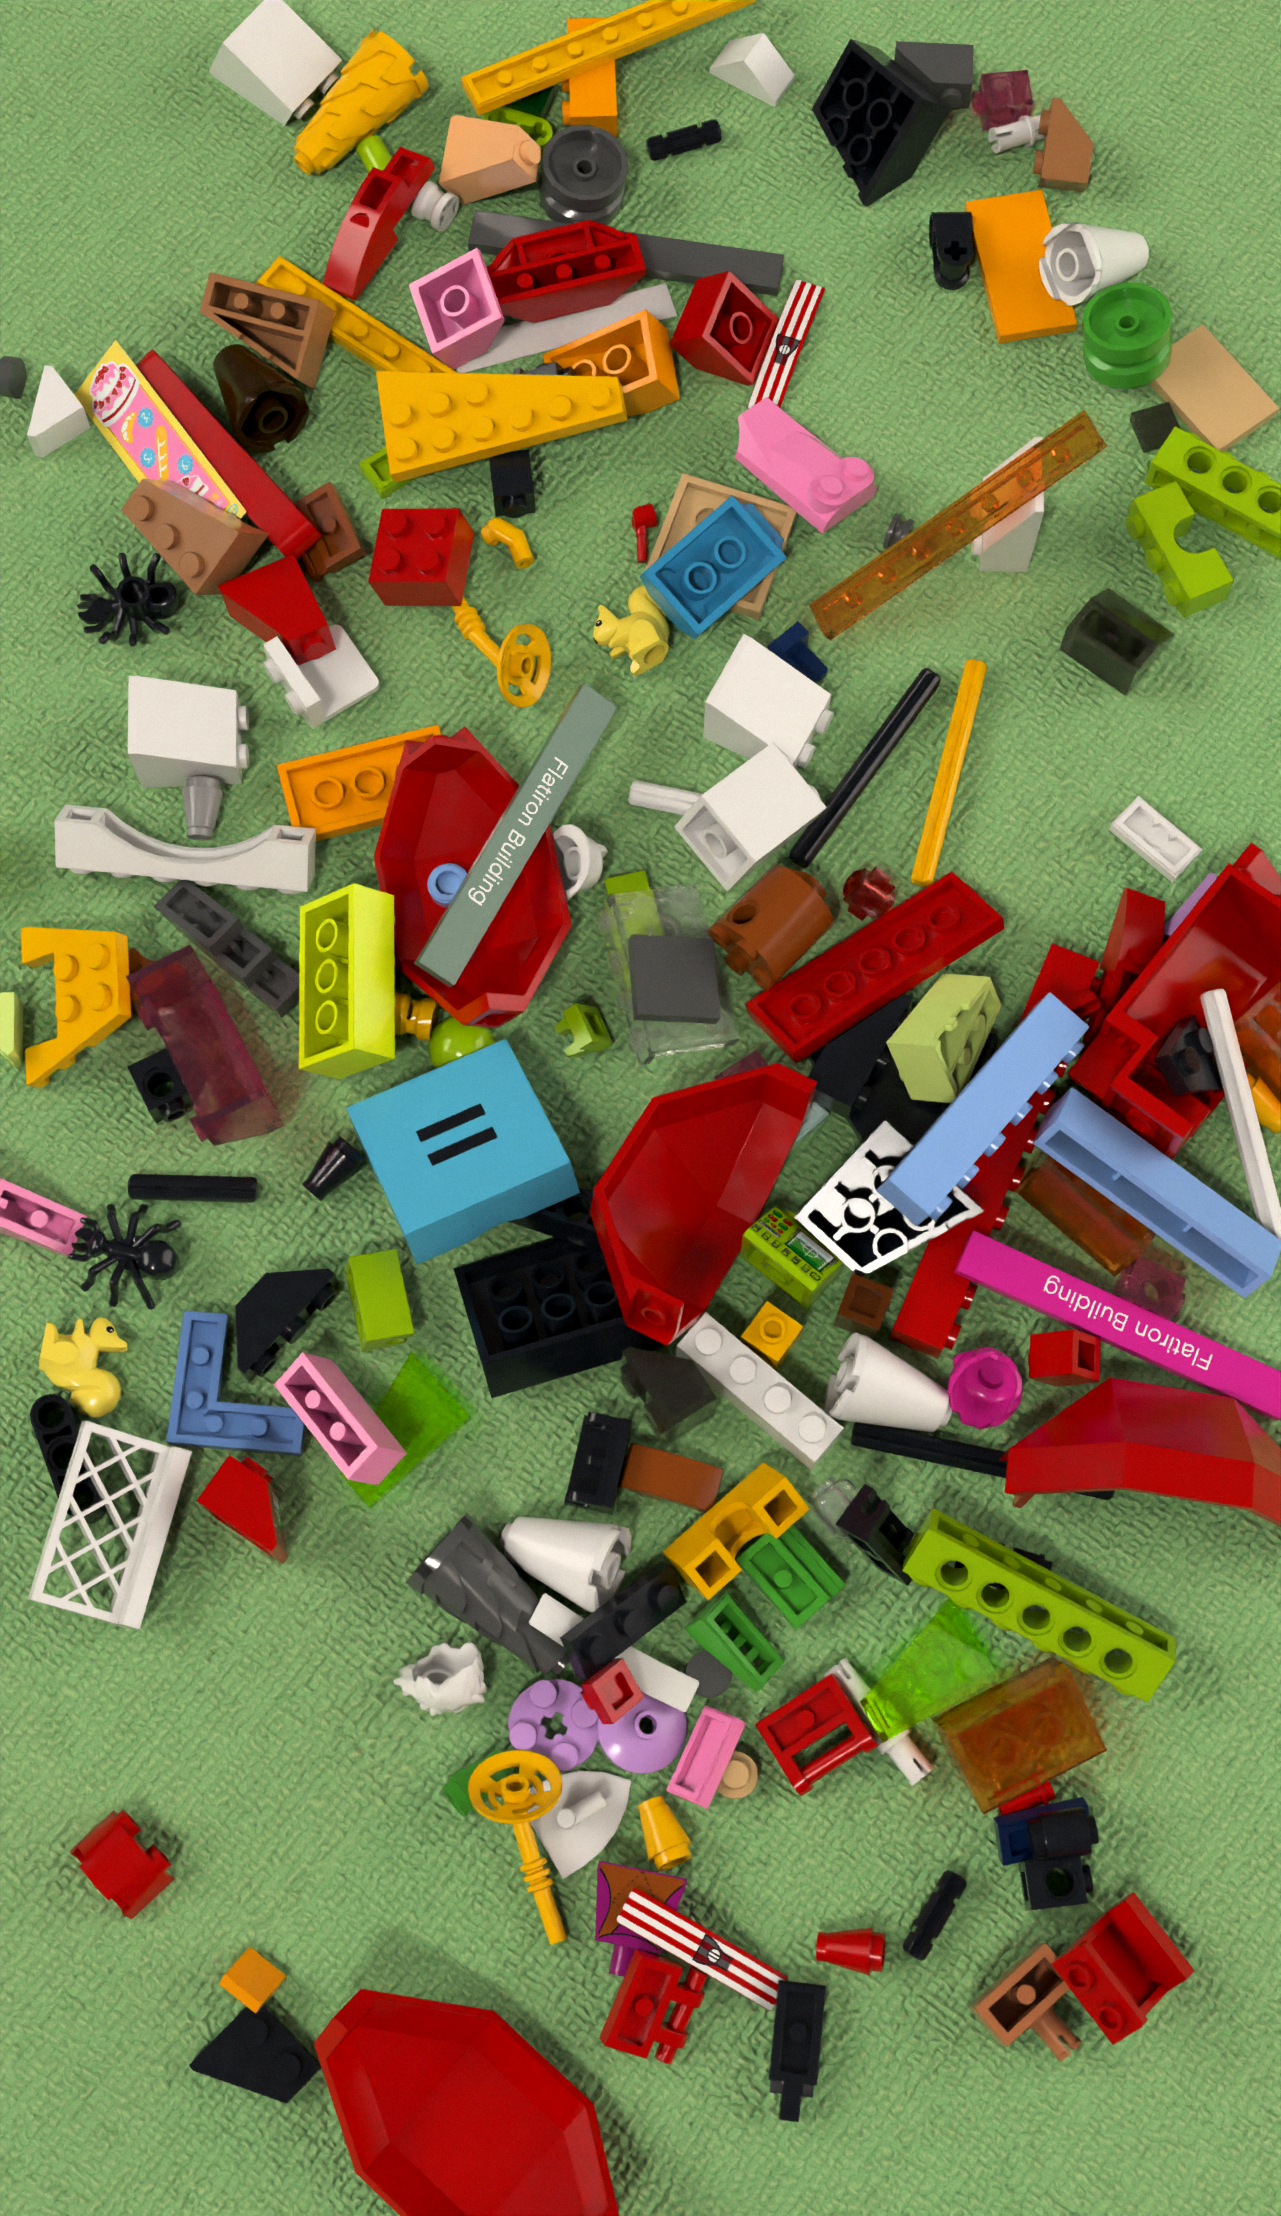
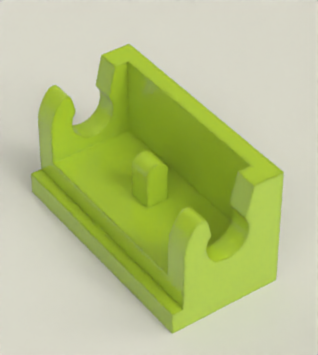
M397 1249L350 1256L345 1266V1274L361 1352L405 1343V1338L414 1335V1329Z

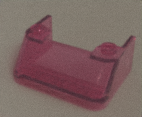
M191 945L126 976L129 984L142 1002L141 1005L136 1007L139 1017L147 1030L155 1027L161 1036L195 1105L194 1110L197 1115L190 1118V1121L201 1142L209 1139L213 1146L269 1134L285 1126L216 985Z

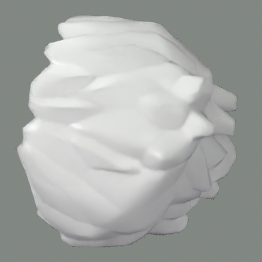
M443 1642L441 1645H433L427 1657L419 1658L416 1664H409L399 1669L401 1677L393 1680L394 1685L402 1688L404 1696H413L416 1702L420 1703V1708L430 1711L431 1716L443 1714L444 1712L458 1713L470 1704L484 1703L483 1694L488 1690L483 1682L484 1666L481 1653L477 1646L471 1642H467L462 1647L450 1646L447 1642Z

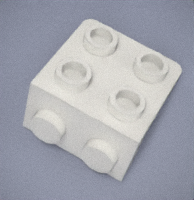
M340 625L329 627L336 650L325 654L319 659L310 660L301 665L295 663L278 636L263 644L267 661L263 662V666L275 685L279 682L282 684L287 692L284 696L296 716L302 714L312 729L379 689L378 678Z

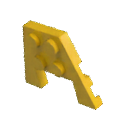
M40 927L21 928L22 964L36 968L54 961L55 1015L57 1017V1037L25 1049L26 1086L38 1089L43 1088L50 1082L49 1076L57 1069L66 1070L75 1063V1055L86 1046L94 1048L131 1018L127 935L114 931Z

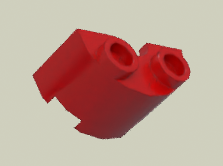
M122 1809L118 1814L113 1810L72 1848L70 1853L82 1863L79 1866L80 1869L108 1901L112 1898L121 1908L122 1913L132 1920L174 1880L166 1871L172 1864L154 1844L146 1850L138 1841L135 1835L141 1831V1828L125 1810Z

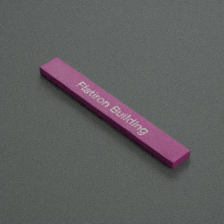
M973 1230L969 1234L954 1270L955 1274L1076 1330L1101 1338L1102 1342L1213 1393L1234 1398L1240 1405L1274 1421L1281 1420L1280 1371Z

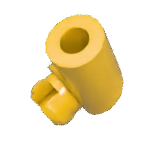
M492 518L488 520V524L481 528V537L485 543L495 546L500 541L508 546L516 568H527L534 563V557L525 533L518 527L502 518Z

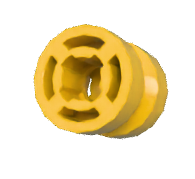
M396 992L395 1035L402 1036L405 1033L414 1034L418 1040L429 1042L432 1029L437 1025L439 1004L431 998H424L419 1001L412 999L410 994Z

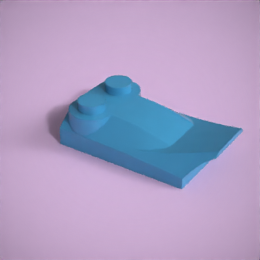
M732 495L645 570L640 579L649 596L676 627L683 633L696 639L787 558L782 552L784 539L752 503H739Z

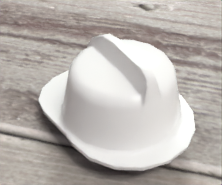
M573 824L562 825L552 834L566 901L576 893L589 890L597 884L602 874L603 858L608 852L604 845L597 844L593 839L587 837L581 828Z

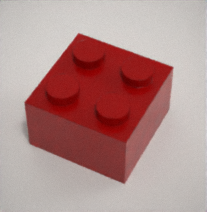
M382 509L368 582L385 606H461L474 532L460 509Z

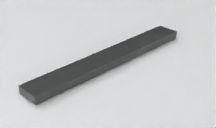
M475 210L468 240V249L471 251L478 248L481 253L498 255L512 238L569 225L570 223ZM632 233L637 235L645 263L646 274L643 277L695 284L697 279L730 271L752 293L778 295L784 254Z

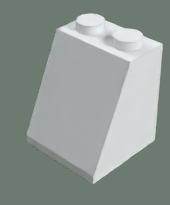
M264 0L222 43L209 73L285 126L294 116L300 121L315 104L311 98L319 90L325 95L339 79L335 72L342 59L283 0Z
M743 634L705 701L703 738L747 759H751L774 742L780 751L790 757L796 770L798 767L805 769L815 750V746L811 744L816 734L824 735L833 718L834 712L829 710L831 694L756 640Z
M129 676L128 756L142 788L186 786V779L193 776L215 778L220 781V785L242 784V769L249 768L248 745L242 744V731L249 730V713L247 705L241 706L236 690L143 676Z
M772 742L702 794L674 828L728 892L808 827L827 807L821 801L817 790L807 784L794 768L790 757L780 751Z

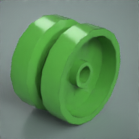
M1125 282L1108 286L1096 293L1087 303L1082 317V333L1084 337L1083 358L1087 371L1096 381L1112 388L1130 389L1147 385L1160 377L1168 367L1172 353V311L1169 301L1159 290L1143 283Z

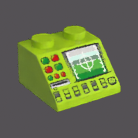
M774 1207L745 1231L742 1236L740 1257L808 1311L841 1273L843 1262L821 1241H817L805 1231L806 1228L795 1218L796 1214L789 1210L783 1213L777 1207Z

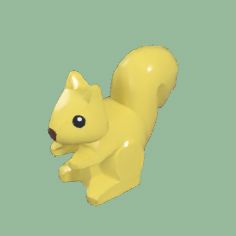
M644 585L633 589L629 595L627 607L631 615L619 619L605 606L599 605V617L593 631V639L597 645H608L610 649L613 648L610 652L612 659L629 652V658L633 660L630 670L635 677L662 663L669 648L667 641L670 630L665 619L667 615L652 600Z
M103 1317L94 1320L89 1333H85L83 1319L78 1318L74 1331L70 1335L59 1334L56 1326L52 1322H47L40 1353L39 1370L44 1371L54 1385L72 1392L70 1403L77 1407L79 1413L89 1415L90 1417H102L116 1408L120 1400L122 1387L118 1378L112 1372L96 1367L99 1353L126 1352L128 1344L119 1338L113 1324Z

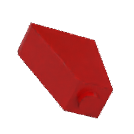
M294 554L218 585L230 617L265 642L278 636L297 665L319 659L325 654L336 650L327 621Z

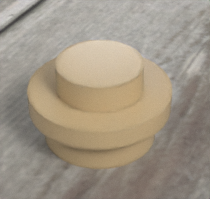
M734 1751L717 1787V1791L729 1799H741L749 1795L754 1790L758 1781V1770L755 1762L745 1753Z

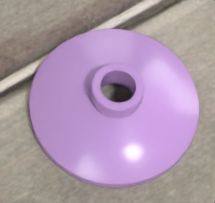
M643 1692L644 1698L614 1724H602L599 1717L596 1722L598 1741L605 1755L619 1768L637 1774L656 1772L668 1766L680 1753L687 1733L685 1712L677 1710ZM644 1716L650 1718L653 1723V1729L649 1734H644L639 1728L640 1719Z

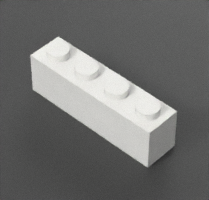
M705 1312L677 1344V1358L811 1471L841 1437L844 1428L708 1313Z

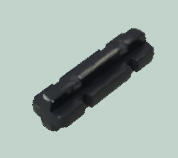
M711 119L701 122V127H697L694 124L666 132L667 137H662V134L649 137L646 140V148L650 159L656 161L666 158V153L669 152L673 156L701 148V143L704 142L706 146L721 141V129L718 121Z
M947 1870L943 1873L936 1885L939 1887L937 1893L932 1892L914 1924L917 1927L914 1932L910 1931L903 1943V1950L917 1960L923 1961L926 1959L933 1947V1944H931L932 1939L938 1938L956 1906L953 1904L955 1898L960 1899L967 1886V1881L953 1871Z

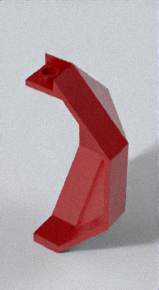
M463 727L450 738L446 735H435L426 739L425 742L405 741L374 853V861L380 891L394 895L395 966L463 1026L499 1028L526 1010L572 924L549 823L455 985L452 987L446 986L414 964L447 909L436 904L428 891L427 883L431 872L442 864L452 863L459 865L468 873L519 787L518 783L466 727Z
M779 1063L659 1095L651 1099L593 1189L590 1210L626 1326L668 1346L703 1316L740 1254L743 1234L760 1219L811 1108L817 1081Z
M1110 1377L1009 1448L1000 1458L1001 1461H1007L1005 1493L1014 1495L1013 1507L1022 1508L1035 1494L1128 1490L1244 1509L1281 1527V1448L1244 1408L1231 1397Z
M360 1989L332 2018L314 2042L355 2173L400 2216H619L594 2104L495 2011Z

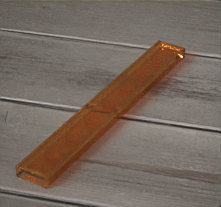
M1085 410L1080 412L809 604L823 635L832 640L1106 448L1107 445Z

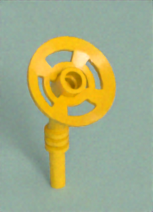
M463 596L461 606H451L455 613L454 621L458 625L460 632H462V636L464 639L470 640L497 668L498 685L503 697L509 704L521 708L533 705L544 693L551 672V650L546 635L536 625L519 624L507 634L500 648L486 634V627L474 607H470ZM525 634L531 639V642L527 646L516 644L518 635ZM535 656H537L536 673L533 682H531L535 669ZM509 684L519 686L522 695H513L508 690Z
M510 1750L495 1754L481 1762L471 1774L468 1783L469 1799L475 1810L485 1818L498 1823L512 1824L523 1862L519 1868L521 1872H526V1875L523 1877L524 1882L530 1883L526 1887L527 1892L534 1895L549 1944H556L566 1940L567 1936L550 1887L554 1882L552 1878H547L550 1870L549 1868H544L547 1861L545 1857H540L531 1821L542 1817L557 1804L562 1793L561 1773L549 1758L533 1751ZM519 1767V1774L509 1775L498 1782L491 1778L493 1774L503 1769ZM537 1771L546 1777L551 1790L544 1792L542 1781L535 1775ZM529 1784L536 1789L537 1793L530 1794ZM481 1792L488 1794L489 1804L495 1811L485 1805L481 1798ZM495 1796L502 1797L503 1805L496 1800ZM534 1806H539L536 1810L528 1813V1810Z

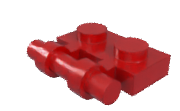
M635 1949L599 2039L604 2046L645 2059L648 2057L653 2042H659L654 2055L655 2058L663 2063L672 2064L678 2048H684L689 2033L686 2031V2027L694 2008H700L704 1999L705 1992L702 1991L708 1975L691 1966L685 1982L678 1983L683 1971L678 1962ZM670 2001L676 2002L669 2021L662 2023Z

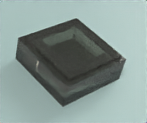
M1169 402L1132 412L1129 419L1143 453L1160 449L1175 426L1180 428Z

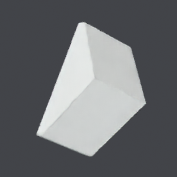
M764 33L730 40L709 69L710 74L773 107L778 104L795 79V74Z
M44 365L27 433L33 452L37 457H45L91 428L81 403L53 366Z

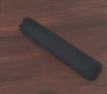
M133 1174L128 1180V1195L132 1200L253 1203L258 1196V1182L254 1177Z

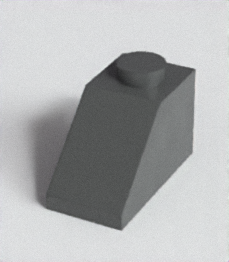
M896 41L894 61L949 105L951 110L957 108L968 109L973 85L974 45Z

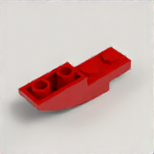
M399 147L384 170L372 167L352 200L341 223L327 264L323 281L325 286L339 295L354 301L357 300L398 241L393 229L435 170L431 158Z
M1124 888L1099 969L1104 970L1097 993L1102 1009L1089 1019V1028L1085 1032L1082 1041L1085 1044L1082 1048L1083 1051L1088 1048L1099 1034L1106 1016L1161 949L1165 922V901L1130 888Z

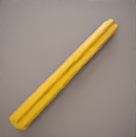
M969 659L965 662L910 879L917 886L927 888L934 881L987 670V665L983 661Z

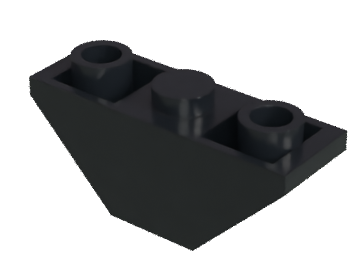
M329 1268L265 1273L235 1306L237 1368L244 1378L251 1382L256 1375L259 1377L266 1375L278 1360L277 1352L287 1342L289 1344L295 1343L308 1327L306 1321L317 1309L323 1311L334 1301L338 1294L336 1288L340 1285L335 1273Z

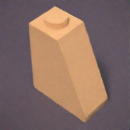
M460 115L452 116L439 184L446 191L458 196L460 203L465 205L534 183L537 180L542 148L518 125Z

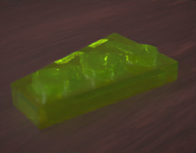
M410 1352L375 1412L407 1454L379 1485L348 1480L342 1471L339 1474L364 1503L372 1509L468 1423L471 1417L421 1361Z
M949 1598L938 1609L928 1624L914 1637L898 1659L890 1665L860 1700V1703L881 1741L884 1743L999 1678L958 1605Z

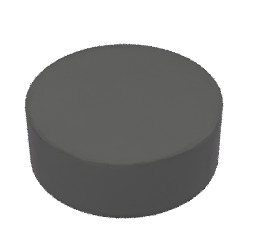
M3 356L0 359V395L2 397L19 398L23 393L26 383L24 361L18 357Z
M706 1650L695 1654L690 1659L686 1668V1675L699 1681V1686L695 1692L696 1695L703 1698H714L726 1691L731 1681L732 1671Z

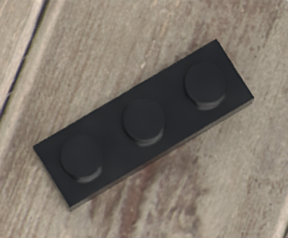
M660 1561L560 1637L576 1676L588 1680L687 1603L672 1564Z

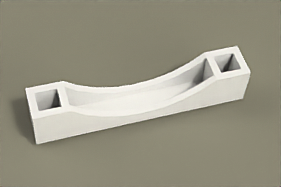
M65 804L54 820L56 867L67 868L76 874H88L98 871L111 873V875L118 878H130L139 875L153 877L154 880L159 882H172L180 879L194 881L201 886H214L221 883L236 885L237 888L242 890H256L260 887L278 889L279 892L284 894L308 892L315 876L316 829L273 825L259 835L237 844L216 848H190L168 844L144 835L121 821L107 808Z

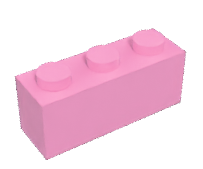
M302 1352L274 1384L348 1480L379 1485L407 1454L333 1360Z

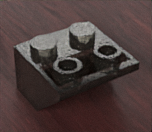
M1108 588L1090 598L1067 626L1059 650L1127 696L1172 641L1175 634Z
M628 1347L622 1351V1367L619 1368L622 1374L619 1377L620 1381L633 1400L640 1397L645 1404L643 1407L646 1413L643 1416L657 1437L664 1434L669 1443H672L715 1415L717 1397L692 1360Z

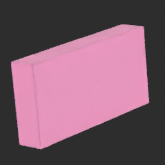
M704 1705L666 1791L708 1810L746 1723L737 1717Z

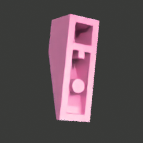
M0 1178V1233L65 1256L71 1254L74 1250L71 1244L77 1243L78 1240L75 1232L84 1226L80 1219L82 1217L87 1218V1216Z

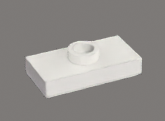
M1140 796L1111 823L1109 828L1112 833L1172 883L1193 863L1203 850Z

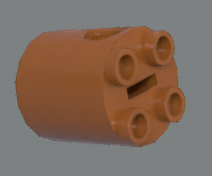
M774 865L708 929V934L714 939L715 943L724 948L728 953L724 957V961L731 970L740 976L747 972L761 988L768 991L833 926L834 920L829 908L823 901L826 897V892L813 876L806 872Z

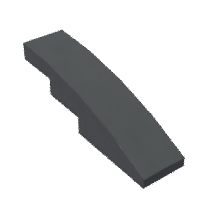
M179 880L154 905L156 910L185 937L281 1018L299 1001V973L280 960L272 948L244 928L236 916L189 880Z

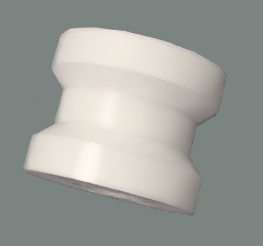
M428 181L414 199L411 211L412 216L420 221H430L432 228L443 232L449 227L457 214L460 202L459 197L451 192L443 193L439 185Z

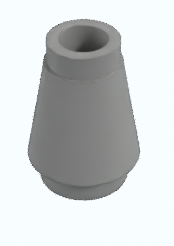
M193 776L186 779V786L182 788L187 838L200 841L212 840L224 793L220 789V781L218 779L204 776Z

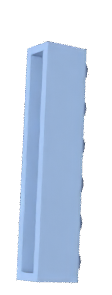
M1049 992L1033 1007L876 1191L915 1226H918L927 1217L936 1221L952 1203V1200L947 1195L954 1186L957 1185L963 1189L977 1174L979 1168L974 1163L982 1153L989 1158L1004 1142L1006 1137L1001 1133L1004 1127L1009 1122L1016 1126L1031 1110L1033 1106L1027 1100L1032 1094L1037 1091L1042 1095L1058 1078L1059 1075L1054 1069L1062 1060L1069 1064L1082 1050L1085 1044L1079 1039L1088 1030L1089 1026Z
M1073 1087L1047 1110L1033 1141L1035 1146L1243 1298H1246L1272 1277L1281 1251V1240Z

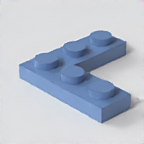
M184 1311L166 1442L173 1446L302 1456L306 1425L292 1408L220 1402L230 1325L229 1315Z

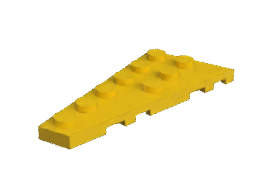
M376 371L389 471L395 483L627 421L622 386L618 377Z

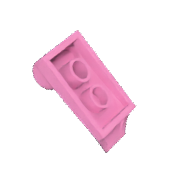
M768 397L738 417L739 443L734 458L822 534L873 498L877 486L873 483L874 472L868 463L857 457L842 458L787 415Z

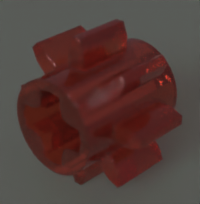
M877 866L871 872L866 868L854 871L847 878L843 887V895L845 896L843 901L849 904L847 911L862 921L867 915L874 920L888 913L895 901V893L893 891L895 886L889 882L891 876Z

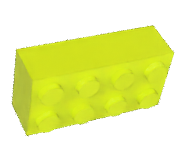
M353 883L300 906V1070L341 1079L395 1059L394 895Z

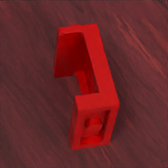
M1134 1892L1103 1912L1051 1964L1112 2045L1140 2029L1147 2022L1146 2015L1168 1991L1187 1980L1195 1971Z

